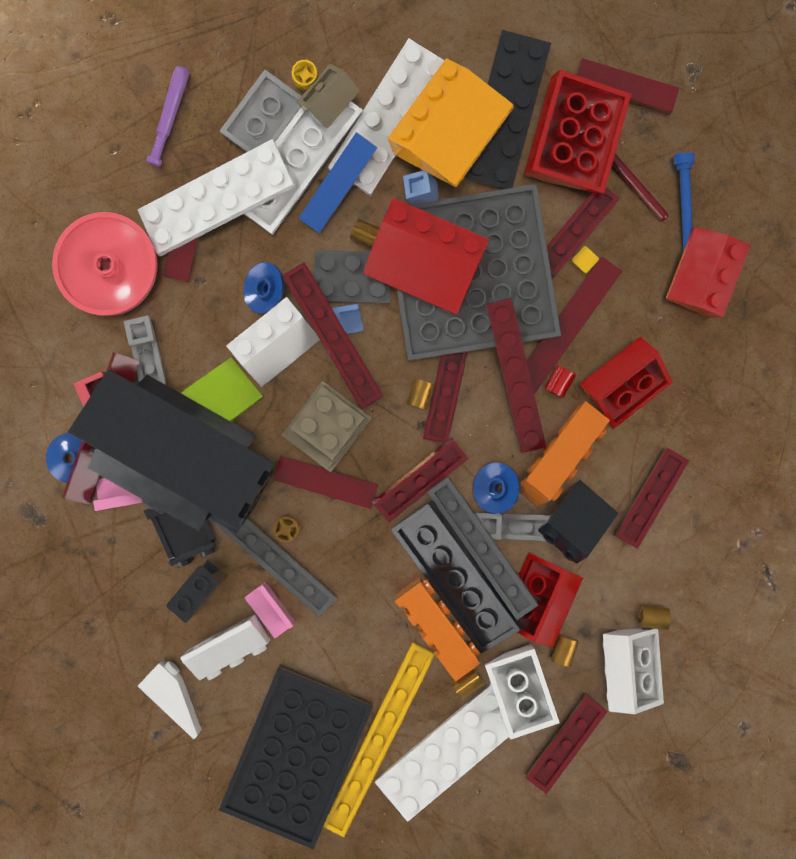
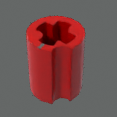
M557 365L544 389L563 399L576 374Z

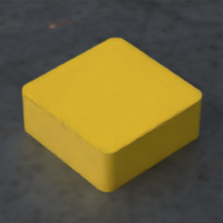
M584 246L571 260V263L583 274H586L598 262L599 258Z

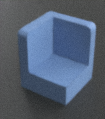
M423 170L403 176L406 199L411 205L440 200L437 182L428 172Z
M359 304L332 308L347 334L363 331Z

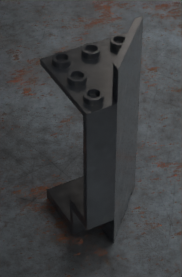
M108 369L68 430L69 434L92 446L88 455L91 458L88 465L89 470L197 531H200L207 520L211 519L237 534L255 509L273 473L272 468L275 464L250 449L256 435L148 374L141 381L136 380L132 383Z

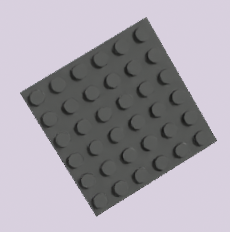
M536 184L411 205L488 238L489 243L457 315L397 289L408 361L495 348V340L486 304L507 298H512L522 343L561 337Z

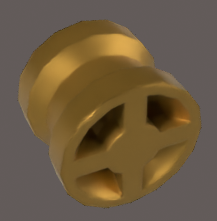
M286 515L279 518L273 526L274 536L281 542L292 541L300 532V524L292 516Z

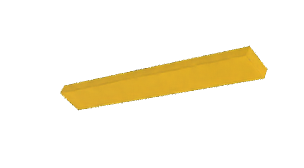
M412 642L336 794L324 823V828L345 837L435 657L433 651Z

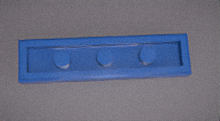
M356 132L299 216V219L318 233H321L378 147Z

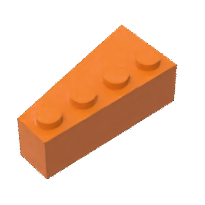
M586 401L579 405L557 434L559 436L553 438L543 450L545 455L539 457L527 470L530 475L524 480L519 481L520 494L536 507L551 499L555 501L564 490L561 487L566 479L570 481L577 473L578 468L576 465L579 461H585L592 453L593 449L590 446L595 440L600 441L608 430L605 426L610 420Z
M418 577L395 594V603L399 608L404 607L408 620L413 626L420 629L419 633L430 648L433 647L436 657L456 682L481 664L478 658L481 653L473 642L468 644L463 638V635L466 633L458 621L453 623L447 616L451 613L442 600L437 602L432 594L436 591L428 580L422 581Z

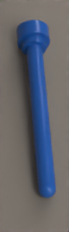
M693 152L674 154V166H677V171H680L684 249L693 229L690 170L693 169V164H695V153Z

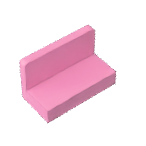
M105 478L97 480L96 491L98 500L93 501L95 511L146 502Z
M266 581L244 597L274 638L295 625L296 621Z

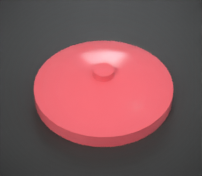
M97 212L77 219L61 234L53 253V275L60 292L72 305L93 315L115 316L135 308L147 297L157 275V255L150 237L134 221L116 213Z

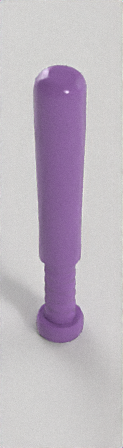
M175 67L156 131L155 144L151 155L147 156L146 162L153 166L160 167L162 164V160H160L161 153L163 152L167 136L169 137L189 78V70L185 67Z

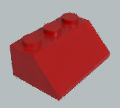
M693 227L666 299L708 318H723L751 245L727 234Z
M640 336L580 383L595 408L610 420L608 422L609 426L615 429L670 386L673 381L659 352Z
M529 553L519 576L539 605L518 619L523 627L517 633L537 644L553 648L584 577Z

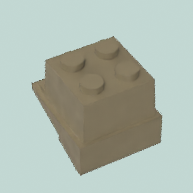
M322 380L281 436L329 472H332L373 417Z

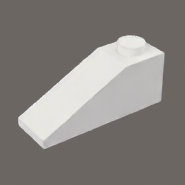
M163 659L138 687L186 733L195 739L200 733L201 727L183 677L179 674L180 670L173 662H166Z

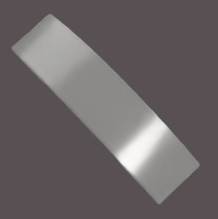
M147 315L123 321L133 357L139 360L136 370L138 380L141 381L148 374L167 385L163 362L150 316Z
M476 513L484 527L495 540L546 541L543 535L538 532V529L551 515Z

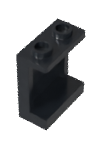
M578 480L564 493V499L549 519L538 529V532L543 535V538L548 543L556 546L563 552L566 559L576 564L590 555L619 514L581 480Z
M155 506L144 510L147 520L151 519L169 558V562H167L169 567L176 564L178 568L192 563L191 557L200 554L201 558L216 552L214 547L220 543L209 519L200 531H197Z
M208 559L203 566L196 568L167 603L166 607L184 623L188 622L197 614L228 575Z

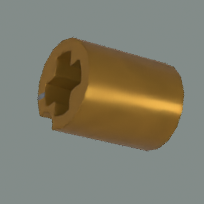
M357 219L350 239L372 248L379 227Z
M414 378L407 405L427 410L435 384Z
M641 606L639 625L642 628L668 630L671 620L670 609Z
M559 634L550 661L562 666L571 667L579 641Z
M475 668L456 682L455 680L451 681L452 686L463 700L485 685Z

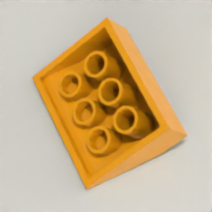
M446 58L389 135L388 141L394 155L457 187L510 114L514 105L469 69Z

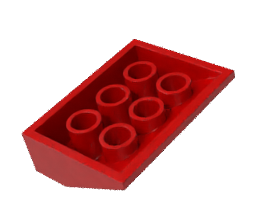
M563 70L556 72L551 76L524 175L547 183L603 194L632 94Z
M392 198L379 228L363 275L457 315L487 249L489 239Z

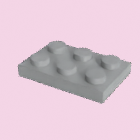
M264 70L221 128L220 133L245 152L271 139L276 142L301 108L296 102L302 96L267 70Z

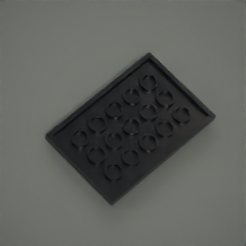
M278 666L219 811L314 850L369 718L373 704Z

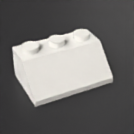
M286 297L226 346L256 382L263 387L318 343L320 339Z
M255 613L191 647L180 658L199 681L205 677L211 680L222 673L220 669L227 665L233 668L244 662V656L250 653L256 656L267 649L266 644L269 643L270 638Z
M624 629L603 634L609 711L637 714L664 704L658 629Z
M532 644L508 651L485 664L510 740L560 723Z

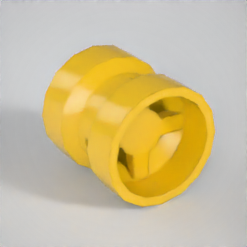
M300 60L292 68V78L298 90L306 92L318 78L317 68L311 61Z

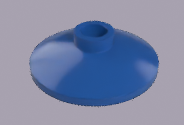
M262 262L255 265L247 274L244 282L243 292L247 306L256 313L264 314L269 312L282 298L284 279L279 268L272 263Z
M69 433L56 437L50 443L46 452V464L50 473L56 479L65 483L68 481L82 440ZM68 453L72 454L73 461L71 463H68L65 460V456Z
M490 463L478 472L473 484V494L479 507L488 513L501 514L510 510L515 505L520 494V482L516 472L510 466L503 463ZM502 484V492L499 493L498 487Z

